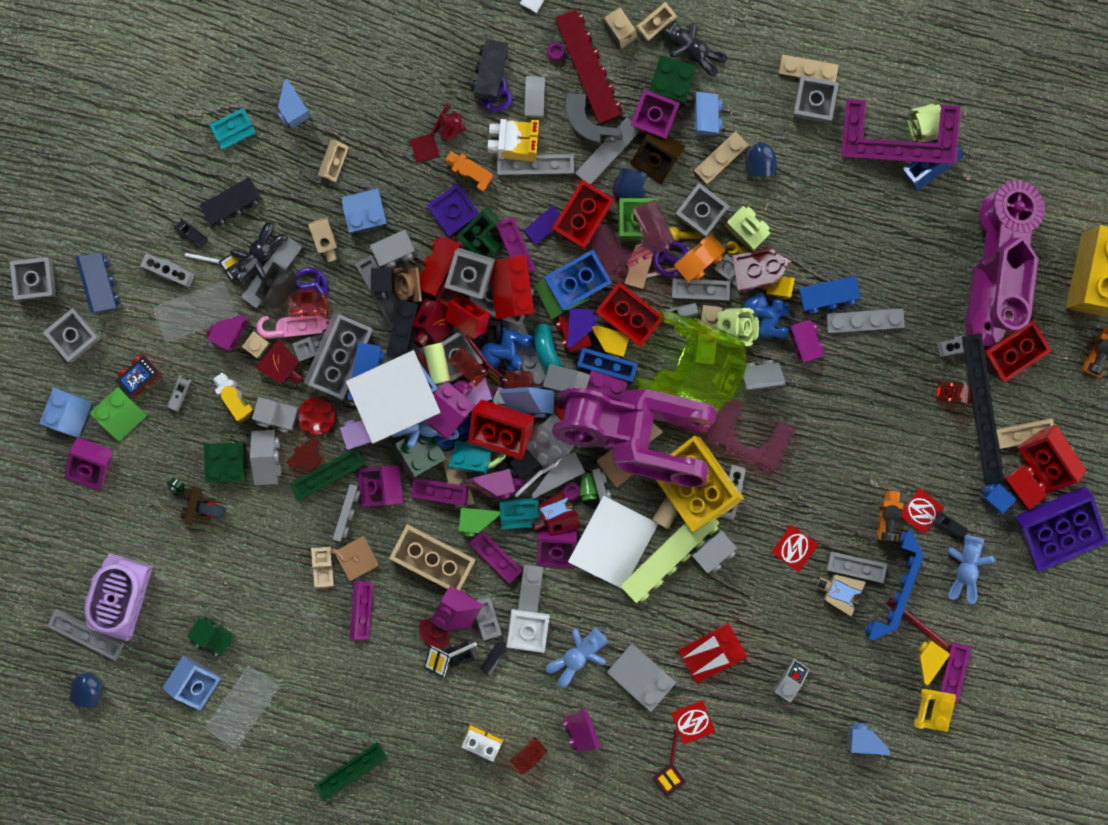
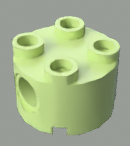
M929 104L909 109L907 116L911 115V119L907 121L913 141L923 143L938 141L940 105Z
M729 308L720 311L717 315V340L728 347L751 346L753 344L752 341L756 340L759 334L758 317H754L752 314L755 312L750 308Z

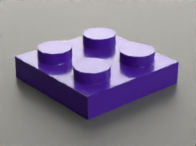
M458 183L427 205L449 237L479 214Z

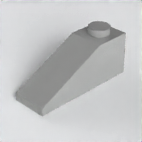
M570 452L562 457L558 465L549 471L532 494L533 498L585 473L576 453Z
M524 564L518 610L537 613L543 566Z

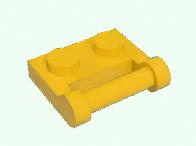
M922 689L919 712L913 725L920 729L929 728L948 732L956 695ZM929 699H934L930 720H927L925 716Z

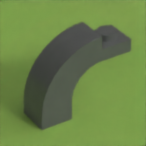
M567 93V116L572 128L582 139L601 146L602 138L607 142L621 140L622 132L620 128L601 127L594 125L588 120L586 116L588 99L585 94Z

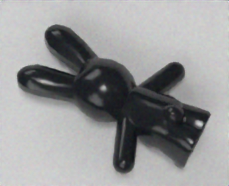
M674 20L662 37L664 41L677 47L670 51V56L674 58L687 51L689 58L694 62L700 63L708 75L716 76L718 69L709 59L718 63H725L728 59L727 55L710 49L702 40H695L696 23H691L689 31L681 28L677 21Z
M267 222L263 226L258 239L250 245L249 253L236 249L230 251L231 256L241 260L229 270V274L243 286L246 285L255 270L260 280L263 281L266 273L261 262L266 261L272 251L288 241V236L283 233L267 242L274 231L272 222Z

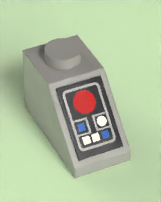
M793 659L773 691L791 703L800 690L810 669Z

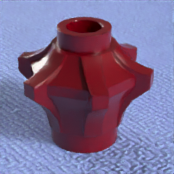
M452 111L449 114H440L441 126L439 135L452 141L457 134L466 131L467 128L461 119L462 115L456 111Z

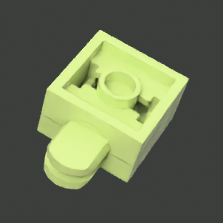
M743 206L724 226L747 249L754 251L769 236L770 232L768 230L770 228L764 221L759 222L755 218L756 213L750 207L745 208Z

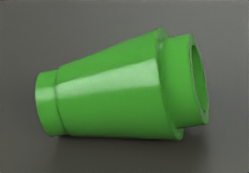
M593 473L581 474L579 497L582 498V502L596 501L598 491Z

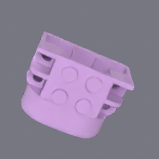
M108 553V557L104 560L101 569L92 577L89 593L85 600L84 612L88 628L100 634L124 641L131 640L153 566Z

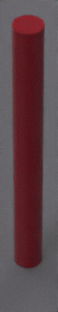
M890 597L886 603L894 609L896 603L892 602L893 598ZM904 609L902 615L945 651L950 648L951 645L907 609Z

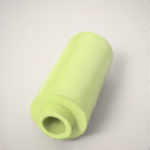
M437 343L424 346L430 378L437 387H440L445 381L451 380L443 344Z

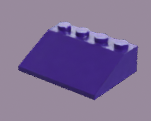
M1086 486L1015 516L1022 538L1038 573L1108 543L1094 496Z

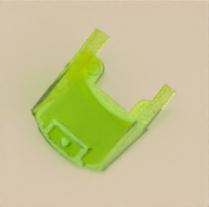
M660 309L659 314L663 322L675 325L676 332L681 336L687 337L675 371L662 369L657 372L654 381L636 376L635 381L638 389H649L706 403L713 406L719 412L727 401L730 402L742 382L746 368L744 340L696 317L693 319Z

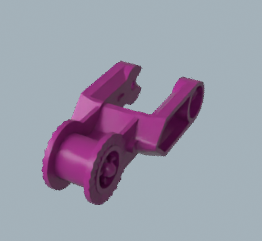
M1021 180L1005 183L997 191L985 197L979 207V222L986 233L983 258L978 261L972 270L965 334L981 333L984 348L999 342L1004 337L1006 330L1011 332L1021 330L1029 323L1031 318L1038 257L1030 246L1032 230L1036 229L1044 218L1045 207L1039 191L1033 185ZM1006 311L1011 313L1010 319L1005 316ZM985 324L990 325V331L985 330Z
M568 388L559 392L558 403L565 408L563 421L555 423L552 428V434L558 440L574 446H598L612 450L613 463L626 473L685 487H702L706 485L708 464L704 461L690 457H676L651 451L648 448L653 419L680 425L684 429L694 432H708L711 425H714L717 410L713 406L649 389L625 391L620 402L611 400L601 392L590 389Z

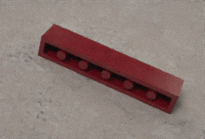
M574 9L555 17L556 25L598 125L600 126L619 118L622 111L621 105L612 96L615 93L611 83L607 84L605 79L608 76L604 65H599L597 59L600 56L597 49L592 48L590 42L593 39L589 30L585 31L583 24L585 20L582 13H578Z

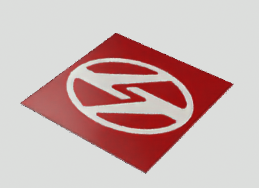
M919 488L900 514L903 519L925 535L934 523L932 520L938 516L939 513L937 512H942L945 507Z
M791 524L771 553L799 572L819 544Z
M703 700L671 712L683 744L716 732Z

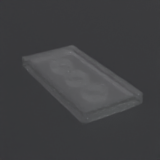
M224 280L152 307L165 343L206 329L211 325H215L216 322L238 316Z
M248 665L209 720L205 729L236 750L280 686L251 665Z

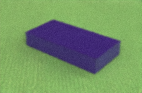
M552 205L525 228L524 232L535 244H538L552 232V227L560 213Z

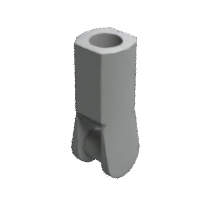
M696 303L662 311V313H665V323L699 315ZM677 310L679 317L673 318L672 311Z
M182 375L179 376L166 406L175 411H179L192 381L191 379L186 380L182 378ZM179 385L185 387L183 392L178 391Z

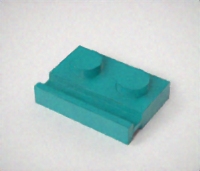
M244 108L210 124L222 150L257 134Z
M456 441V447L453 449L448 467L451 470L486 475L491 460L490 455L493 450L472 443Z
M538 498L500 500L501 529L532 527L531 520L538 517Z

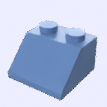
M284 80L278 105L281 112L278 115L285 126L289 124L291 128H294L310 118L311 115L289 80Z
M696 92L694 97L695 136L718 135L719 130H722V119H719V111H722V99L718 100V94Z
M379 188L341 197L350 235L388 226Z
M530 387L499 389V394L510 409L534 415L535 418H546V414H554V391Z
M53 388L39 424L75 437H80L93 402L58 388Z
M182 656L163 689L174 699L201 710L221 678L196 661Z
M854 723V726L848 727L847 749L851 753L890 755V750L868 725H865V723Z

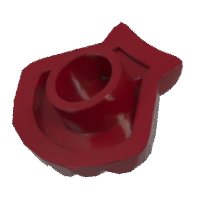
M431 618L423 619L419 622L420 636L428 645L433 647L448 646L449 631L435 626L430 622Z

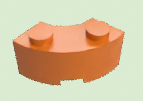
M711 233L675 263L674 266L688 282L693 279L697 281L705 274L703 272L705 268L711 263L716 265L724 258L722 254L726 249Z

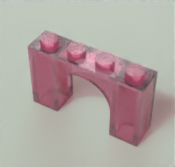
M657 200L648 201L632 209L642 232L641 243L634 252L626 250L621 246L611 223L598 226L590 242L607 274H619L624 271L623 267H633L639 264V259L647 260L654 256L653 252L657 250L659 253L670 248V244L675 242Z
M726 395L716 415L714 425H711L705 436L709 438L708 442L717 447L719 444L725 446V451L736 455V453L743 455L742 459L751 464L754 461L761 464L759 468L769 473L771 470L776 471L796 429L777 421L768 441L763 446L756 449L746 448L737 441L734 435V424L744 403Z

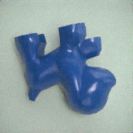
M761 291L747 298L744 308L752 309L755 312L752 313L753 316L761 319L758 337H775L787 340L788 328L781 327L776 329V325L781 316L789 315L790 303H783V298H776L773 300L772 306H769L766 295Z
M501 326L503 331L502 343L500 345L487 343L481 348L480 352L494 369L502 361H507V370L513 373L516 370L520 371L523 358L517 356L518 343L523 347L530 348L533 344L534 336L519 334L516 330Z

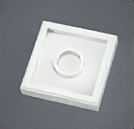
M512 609L506 647L544 653L550 615Z

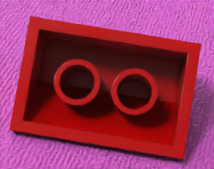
M582 179L553 225L552 231L585 249L615 199Z
M440 236L439 240L435 238L431 246L433 252L431 256L426 257L422 265L425 267L423 273H419L422 292L434 298L437 297L449 274L455 250L462 248L460 243Z
M526 255L495 260L490 280L496 320L533 315L534 308Z
M620 282L617 283L595 311L640 348L664 319V316Z
M1032 319L1024 328L1017 332H1012L987 349L985 355L987 363L996 378L1005 383L1052 350Z
M481 399L472 410L468 442L522 460L533 432L535 416Z
M1057 425L1040 430L1017 447L1038 480L1046 487L1047 493L1079 483L1086 472V469Z

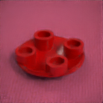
M310 398L304 401L299 408V425L308 434L323 435L330 431L335 423L336 413L334 407L324 398Z

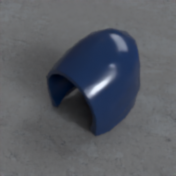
M762 142L753 145L745 156L747 176H771L776 174L777 160L773 148Z
M621 168L613 185V195L616 201L619 202V198H644L646 191L643 185L646 173Z
M84 672L77 675L70 686L69 701L80 707L95 708L102 694L100 678L93 672Z

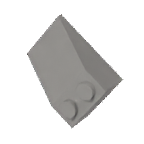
M774 360L762 361L763 365L755 366V362L743 364L744 367L740 368L742 391L785 385L780 364L774 363Z
M632 643L607 671L612 678L649 711H652L676 684L673 678Z

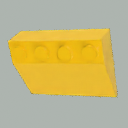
M693 436L670 455L696 458L707 463L708 476L706 485L702 487H685L656 480L692 532L707 525L744 500L702 438Z

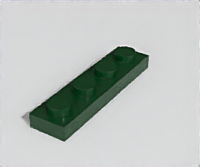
M356 447L293 481L289 485L299 501L362 467L366 463Z
M377 742L314 786L320 798L326 801L388 759L382 746Z

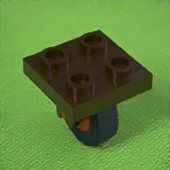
M191 485V489L187 488L185 500L188 502L186 507H182L180 518L183 519L184 524L192 526L193 518L210 521L213 516L224 517L226 508L216 505L215 498L199 495L200 487Z

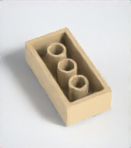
M406 524L389 557L390 560L447 589L451 585L459 591L475 562V558L409 524Z

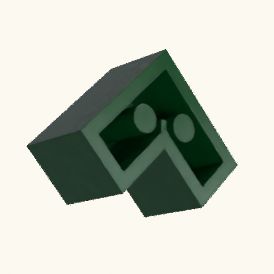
M487 206L456 237L471 252L490 258L501 246L488 232L500 219Z
M204 615L197 619L187 635V638L190 639L189 643L197 648L208 647V652L216 657L225 655L236 637L235 634Z

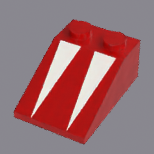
M728 622L678 649L696 684L748 657Z

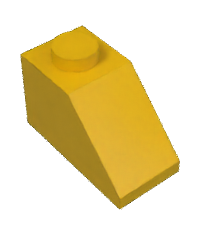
M782 276L776 284L764 286L763 290H766L765 295L788 300L792 295L795 278Z
M597 325L592 326V331L605 353L617 358L624 357L629 340L628 337L619 331Z
M931 640L924 641L918 649L920 652L918 660L922 682L926 685L930 684L950 655Z

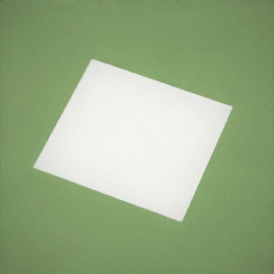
M414 350L346 381L372 444L441 413Z
M603 496L568 562L621 588L620 585L635 569L658 523Z

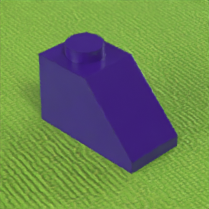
M570 308L567 348H572L592 331V326H596L597 315H593V310Z

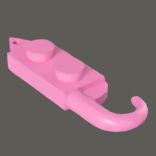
M321 314L286 317L278 320L275 331H264L262 324L269 319L268 316L259 319L256 328L259 335L267 339L323 333L328 326L327 321L330 320L322 317Z

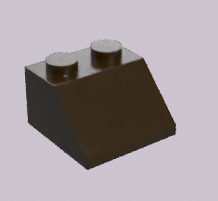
M648 133L630 164L662 184L686 146L669 135L664 139Z

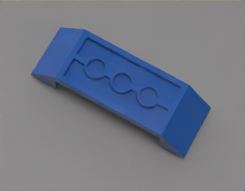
M906 529L905 532H901L898 543H900L899 548L913 552V556L909 555L907 559V573L902 574L899 582L902 585L900 592L896 591L892 602L896 603L893 610H889L886 620L889 621L888 625L873 620L872 623L868 622L865 633L868 634L867 638L870 640L894 631L899 626L924 557L912 530Z

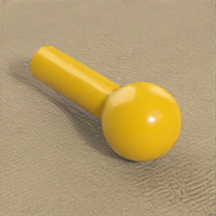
M671 227L666 231V238L670 241H678L679 239L702 240V236L697 232L680 231L675 227Z

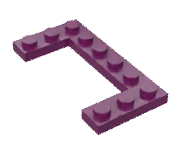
M846 99L841 157L956 165L961 106L941 105L938 143L863 139L867 101Z

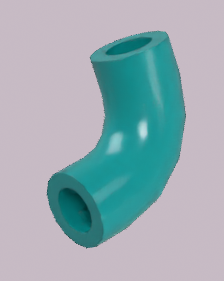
M547 324L537 325L533 330L534 345L539 362L547 375L549 364L563 367L554 347L552 328Z

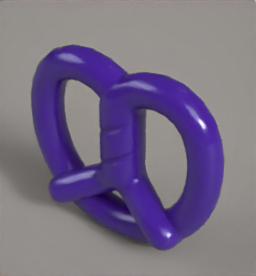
M502 76L498 96L505 94L506 102L499 106H491V102L478 99L484 109L498 112L505 110L511 105L512 94L507 89L505 78Z
M668 240L657 246L652 261L653 266L661 275L667 278H675L681 274L677 269L675 272H668L659 265L664 260L675 264L681 259L668 254L667 246H675L681 249L683 252L682 257L688 253V249L678 241Z
M309 267L302 268L295 273L294 284L297 288L298 301L306 306L315 305L323 301L328 293V281L323 272ZM312 273L316 275L314 282L301 284L299 281L300 276L303 274ZM320 280L322 281L323 289L319 285ZM316 289L320 293L317 298L312 300L303 298L304 291Z

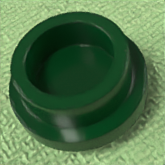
M171 478L170 481H167L168 490L175 494L184 492L185 484L176 478Z

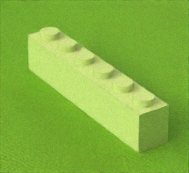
M715 519L695 532H692L685 522L620 587L636 603L638 601L642 603L650 595L648 591L652 588L657 589L664 582L662 578L666 574L670 576L677 569L675 565L679 561L685 562L691 556L689 552L694 547L698 549L705 542L703 538L707 534L711 536L719 529L717 527L719 522Z

